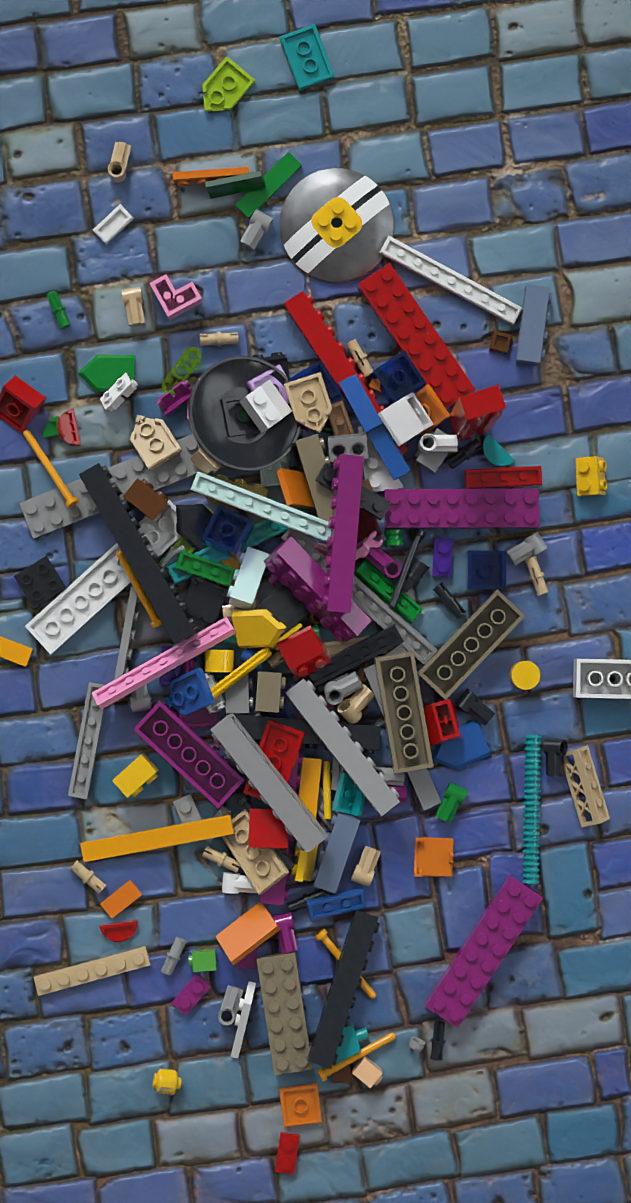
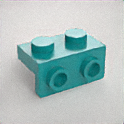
M340 772L332 810L361 817L365 806V797L346 773Z

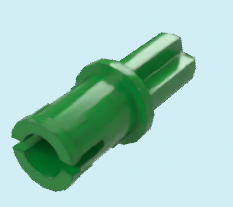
M57 291L49 292L47 298L53 310L51 313L55 315L59 328L65 329L71 326L65 312L66 307L62 305Z

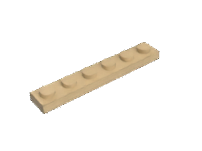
M146 946L40 974L33 978L38 996L146 967L151 965Z

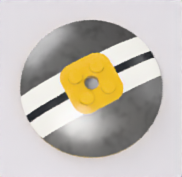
M324 169L305 177L291 190L281 211L280 234L288 256L302 271L324 281L344 282L367 274L384 258L379 253L388 236H393V214L387 197L371 179L349 169ZM335 218L342 221L341 227H333L331 224L332 220Z

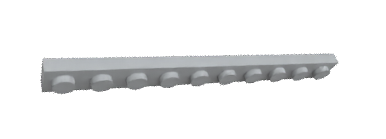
M291 528L281 536L284 541L292 537L327 573L328 568H325V558L329 556V553L312 537ZM354 576L352 600L383 629L395 624L404 640L401 643L402 646L408 651H413L414 656L425 665L437 652V649Z

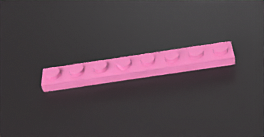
M225 617L92 692V695L101 710L236 634L228 618Z

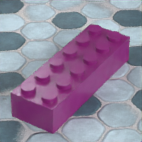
M292 537L277 546L264 560L266 567L280 578V582L284 586L290 588L293 595L306 605L310 613L317 616L320 623L333 633L337 641L345 643L353 639L372 621L353 600L351 603V613L324 611L321 602L322 596L326 593V587H323V580L327 573Z
M159 701L133 729L217 808L245 780L238 771L162 701Z

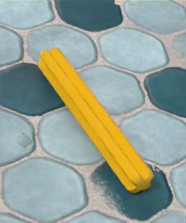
M264 647L214 685L211 688L214 699L272 655L269 648Z

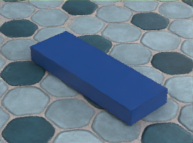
M354 374L339 382L364 432L368 433L382 426L383 423L357 375Z
M384 424L367 433L393 481L411 471Z
M362 888L306 900L310 921L366 908L364 890Z

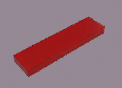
M541 466L465 470V489L542 485Z

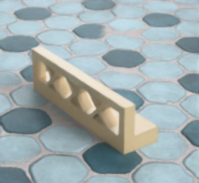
M588 745L567 751L564 756V771L581 827L596 825L609 820L610 816ZM573 754L575 760L574 766L569 764L567 758L568 755ZM575 773L580 777L581 781L579 784L574 782L573 776ZM580 792L585 794V803H583L579 798ZM586 810L591 813L592 821L586 822L584 815Z

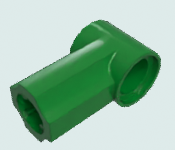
M450 782L435 816L451 823L459 805L461 806L468 790Z

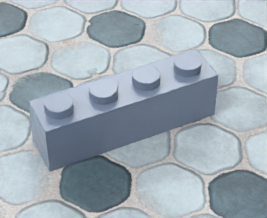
M527 284L525 287L515 363L538 366L540 361L544 360L545 349H542V344L547 339V331L544 329L545 323L549 322L550 312H547V305H551L552 293H549L550 287Z
M338 812L337 815L333 814L330 823L333 826L331 833L327 832L329 837L324 840V843L327 844L325 851L321 850L318 862H321L319 869H314L311 878L315 880L313 886L336 893L360 823V817Z

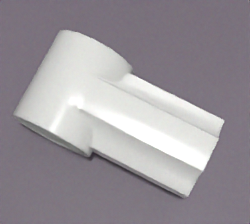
M425 434L418 442V447L423 453L457 452V435ZM424 439L432 441L433 445L431 448H426L423 445Z
M223 872V893H257L246 875Z

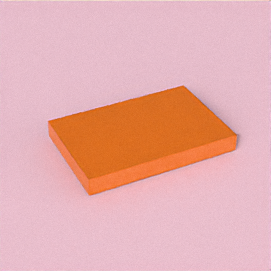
M259 902L215 937L231 963L235 965L279 931L280 928L264 903Z

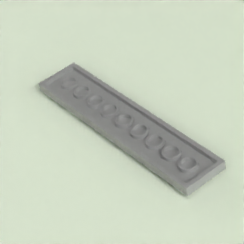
M191 434L176 440L182 451L154 469L149 470L140 455L109 467L108 469L113 476L110 480L119 486L122 492L120 495L121 499H125L123 495L137 478L141 481L143 478L153 485V491L194 476L197 472H202L190 460L200 448L194 435ZM81 479L66 484L72 496H76L79 500V503L72 508H67L65 505L66 499L58 488L19 503L33 539L100 513Z

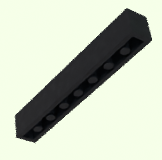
M234 714L257 744L262 740L267 722L271 719L305 732L302 743L305 745V748L317 749V746H325L305 720ZM339 723L342 728L345 726L352 734L350 736L351 740L354 743L357 741L364 750L363 753L374 754V751L379 750L380 726Z
M355 910L307 1057L309 1062L330 1069L332 1065H336L338 1059L336 1051L338 1046L341 1047L344 1040L342 1032L344 1027L347 1028L350 1021L348 1013L350 1008L353 1009L356 1002L354 994L356 989H360L362 983L360 975L362 971L366 970L368 964L366 956L368 952L372 951L374 941L371 940L373 934L378 932L380 923L377 921L379 917Z

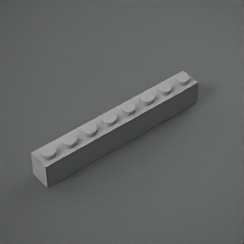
M302 679L285 693L286 697L379 816H383L400 802L398 800L399 794L393 787L390 789L387 786L386 782L388 780L381 772L379 774L374 769L376 765L370 757L365 758L362 754L364 750L357 741L354 743L351 740L350 736L352 734L345 726L343 728L338 723L340 719L335 712H329L325 707L328 704L321 695L318 697L315 694L314 690L316 688L309 680L306 682Z
M233 713L227 715L211 728L213 738L218 743L221 742L225 747L224 751L227 756L236 761L238 770L242 774H246L249 778V784L254 789L257 788L261 794L262 801L271 806L273 815L278 820H282L285 824V830L289 835H293L296 838V843L302 851L310 852L329 837Z

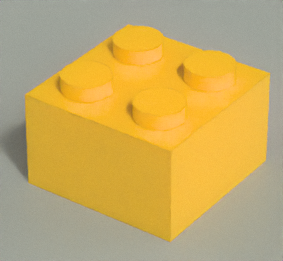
M143 753L112 781L127 798L131 795L134 798L144 789L142 787L143 784L147 783L149 785L158 777L156 773L159 769Z

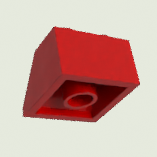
M15 375L3 386L0 392V418L23 434V431L28 428L41 410L46 397Z
M311 625L276 643L288 667L297 679L305 677L309 673L332 662L324 643Z

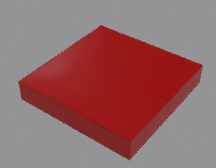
M273 809L249 810L248 848L288 849V833L284 828L285 824L281 819L278 820L273 815Z

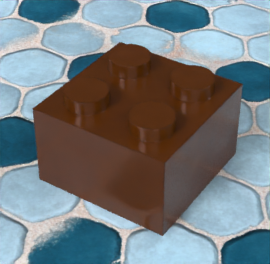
M137 478L123 497L157 523L171 506L168 503L169 499L161 491L154 492L153 485L143 478L141 481Z

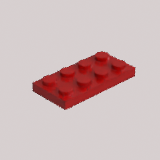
M270 719L267 722L259 747L284 780L289 783L306 733ZM247 781L243 793L261 799V794L257 788L254 789Z

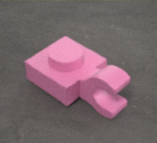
M373 531L369 537H365L357 543L355 561L360 557L364 558L370 552V547L377 548L382 545V538L379 541L373 540L377 534L376 531Z

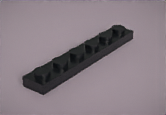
M393 624L330 656L332 662L300 679H297L295 675H292L295 684L304 679L306 682L309 680L316 687L403 643L404 640L396 625Z

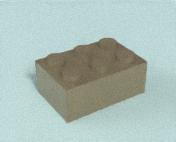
M258 672L255 711L280 712V708H284V696H281V689H285L286 677H282V673Z

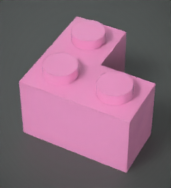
M167 274L150 283L169 321L203 303L193 282L175 291Z

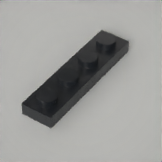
M325 463L315 481L334 492L332 490V479L336 477V470H333L332 466ZM362 485L360 509L378 520H382L391 503Z

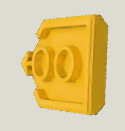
M267 609L233 611L232 613L235 635L240 648L274 647L278 638L286 629V626L273 618Z

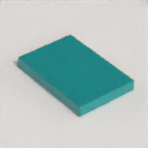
M315 24L279 37L299 91L335 78Z

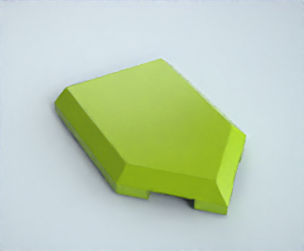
M226 56L202 84L204 111L232 110L256 80Z

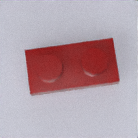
M280 1132L275 1172L294 1175L300 1134Z

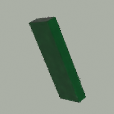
M261 171L205 182L210 199L266 188Z

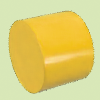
M234 650L205 651V672L234 671Z
M520 661L515 663L510 669L509 678L516 688L529 690L539 683L540 670L533 662Z

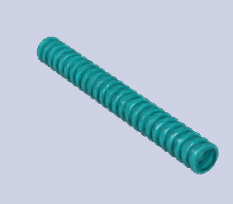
M528 734L524 736L526 738L524 742L526 744L524 748L526 751L524 754L526 757L524 760L526 763L524 766L526 769L524 781L526 783L524 784L525 790H523L525 796H523L525 802H523L525 808H523L525 814H523V817H525V820H523V823H525V826H523V829H525L523 841L525 843L523 844L524 850H522L524 856H522V859H524V862H522V865H524V868H522V871H524L522 883L525 885L539 884L537 878H539L538 872L540 870L538 868L540 865L538 862L540 859L538 856L540 853L538 847H540V844H538V841H540V838H538V835H540V832H538V829H540V826H538L540 814L538 813L540 811L539 805H541V802H539V799H541V796H539V793H541V790H539V787H541V784H539V781H541V778H539V775H541V772H539V769H541V766H539V763H541L539 751H541L540 745L542 742H540V739H542V736Z

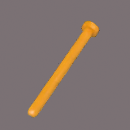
M122 550L117 551L116 556L152 621L150 623L151 627L156 628L162 625L161 619L157 616Z
M322 929L316 934L315 939L317 941L321 940L335 958L339 960L340 950L326 935L328 933L326 929ZM360 975L362 979L360 987L369 998L374 999L376 993Z
M389 1033L365 1046L359 1053L337 1063L335 1066L332 1065L331 1069H317L323 1082L326 1081L327 1076L393 1041L396 1036L394 1033Z

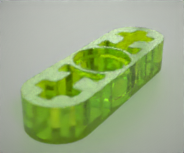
M189 347L185 350L162 383L164 393L168 392L166 384H171L174 381V378H171L172 375L183 382L189 378L202 358L198 348ZM195 351L197 352L196 356L198 358L196 360L192 359L190 361V365H193L190 368L186 363L182 361L185 359V361L187 362L190 358L188 353H194ZM180 366L187 368V374L183 377L176 374V370ZM169 390L170 394L173 396L175 394L174 391Z

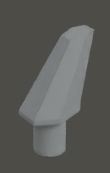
M183 545L175 549L173 546L170 548L161 562L163 568H167V566L178 560L177 556L180 555L181 550L185 551Z

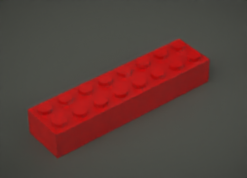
M390 263L358 283L357 289L424 387L428 384L431 386L446 410L453 407L459 397L473 393L476 390Z
M499 384L459 397L450 417H448L453 435H457V439L465 441L472 438L471 436L475 433L483 435L490 432L493 425H495L506 409Z

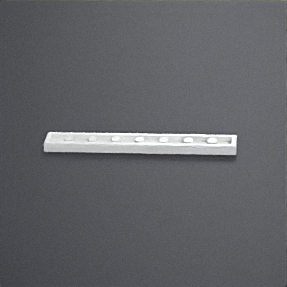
M388 236L379 253L511 325L515 324L522 310V307L391 236Z

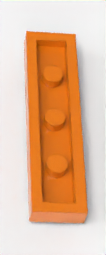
M249 166L172 172L173 182L180 187L188 186L189 183L205 185L207 181L249 173Z

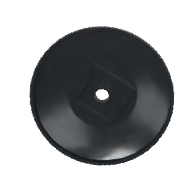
M234 356L213 364L199 377L189 399V423L197 443L210 458L233 470L257 471L279 462L293 448L301 428V423L295 420L293 411L263 433H261L248 413L247 420L239 418V411L246 412L239 401L251 393L246 384L248 381L273 369L275 372L270 375L276 378L283 386L286 382H290L277 367L259 358Z

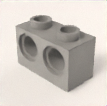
M366 433L328 436L330 462H334V459L338 456L333 452L336 446L344 448L342 454L364 456V459H368ZM355 444L363 446V450L360 453L352 450Z

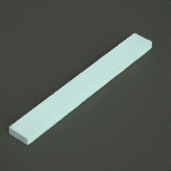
M201 472L196 474L191 487L192 491L327 542L328 536L330 537L331 535L328 521Z

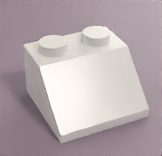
M268 380L239 401L261 433L292 412L271 380Z

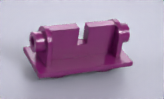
M187 380L181 381L172 388L175 393L173 396L168 391L158 398L156 404L165 416L173 413L184 402L189 401L193 388Z

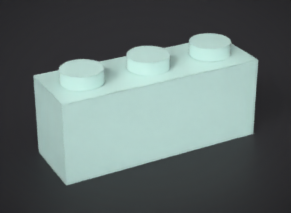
M247 547L246 553L242 552L239 559V564H241L240 570L236 569L233 576L235 584L234 586L230 585L227 597H230L229 605L244 610L252 609L266 568L264 560L270 554Z

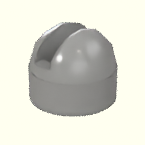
M411 1037L409 1049L418 1054L424 1049L425 1042L420 1038Z

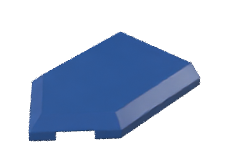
M199 667L171 680V691L165 705L175 708L183 716H188L212 705L214 697L204 671Z
M477 720L460 726L463 738L437 745L432 760L457 770L490 756L491 752Z

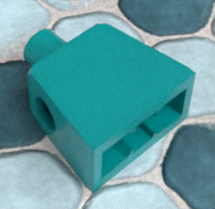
M349 1022L347 1028L344 1027L342 1032L344 1040L341 1047L338 1046L336 1054H338L336 1064L361 1051L359 1042L369 1039L366 1027L355 1031L352 1022Z

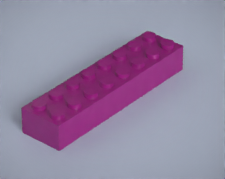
M539 489L384 490V499L391 503L384 515V529L539 528Z
M508 874L425 1000V1007L458 1028L543 897Z

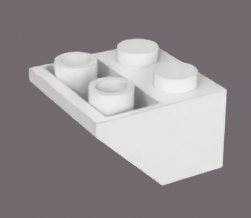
M413 392L378 413L382 423L387 427L398 446L413 439L434 425Z

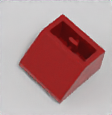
M447 699L423 707L430 747L463 738L453 700Z

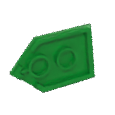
M97 354L78 374L96 393H105L125 372L130 380H135V355Z

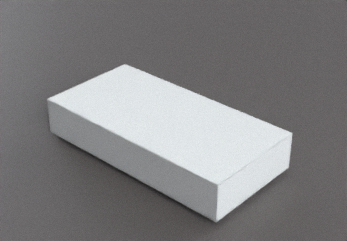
M119 204L93 229V232L107 245L134 218Z

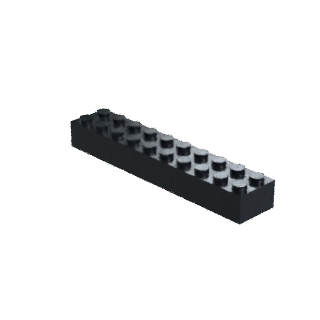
M98 463L80 473L81 480L174 644L177 645L197 634L195 630L198 628L196 622L192 617L189 618L186 612L189 610L184 601L179 602L177 598L179 592L174 584H169L167 579L170 577L166 569L160 568L157 563L160 561L157 553L154 550L151 551L148 547L151 543L146 534L140 533L139 528H141V525L136 517H131L129 512L132 509L125 499H121L120 495L122 492L119 486L110 480L113 476L108 467Z

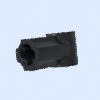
M468 688L455 702L463 711L471 714L484 726L495 715Z
M547 737L543 742V752L546 754V775L550 777L564 776V756L568 750V743L565 739Z

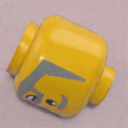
M159 1069L157 1073H154L152 1088L156 1090L157 1094L172 1096L176 1093V1089L181 1088V1077H178L176 1070Z

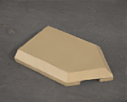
M321 372L285 383L284 387L295 420L320 433L332 411Z
M137 415L130 440L149 470L158 467L182 451L162 419H151Z

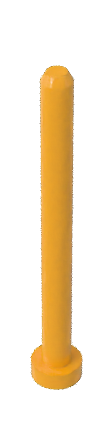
M29 430L23 431L24 437L66 499L65 505L67 508L77 505L79 503L78 498L72 496Z

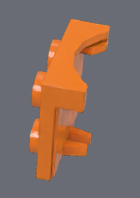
M415 837L414 877H452L454 838Z

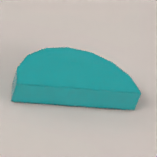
M489 434L483 442V454L488 462L494 466L502 467L516 461Z

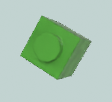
M216 948L192 951V955H189V967H193V972L217 970Z

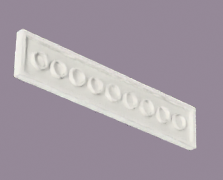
M168 500V503L171 506L157 523L147 516L139 522L141 528H139L140 533L146 534L151 543L148 547L151 551L154 550L158 557L181 537L176 532V506L170 500ZM118 543L110 548L25 625L50 655L131 583L116 556V552L121 550Z

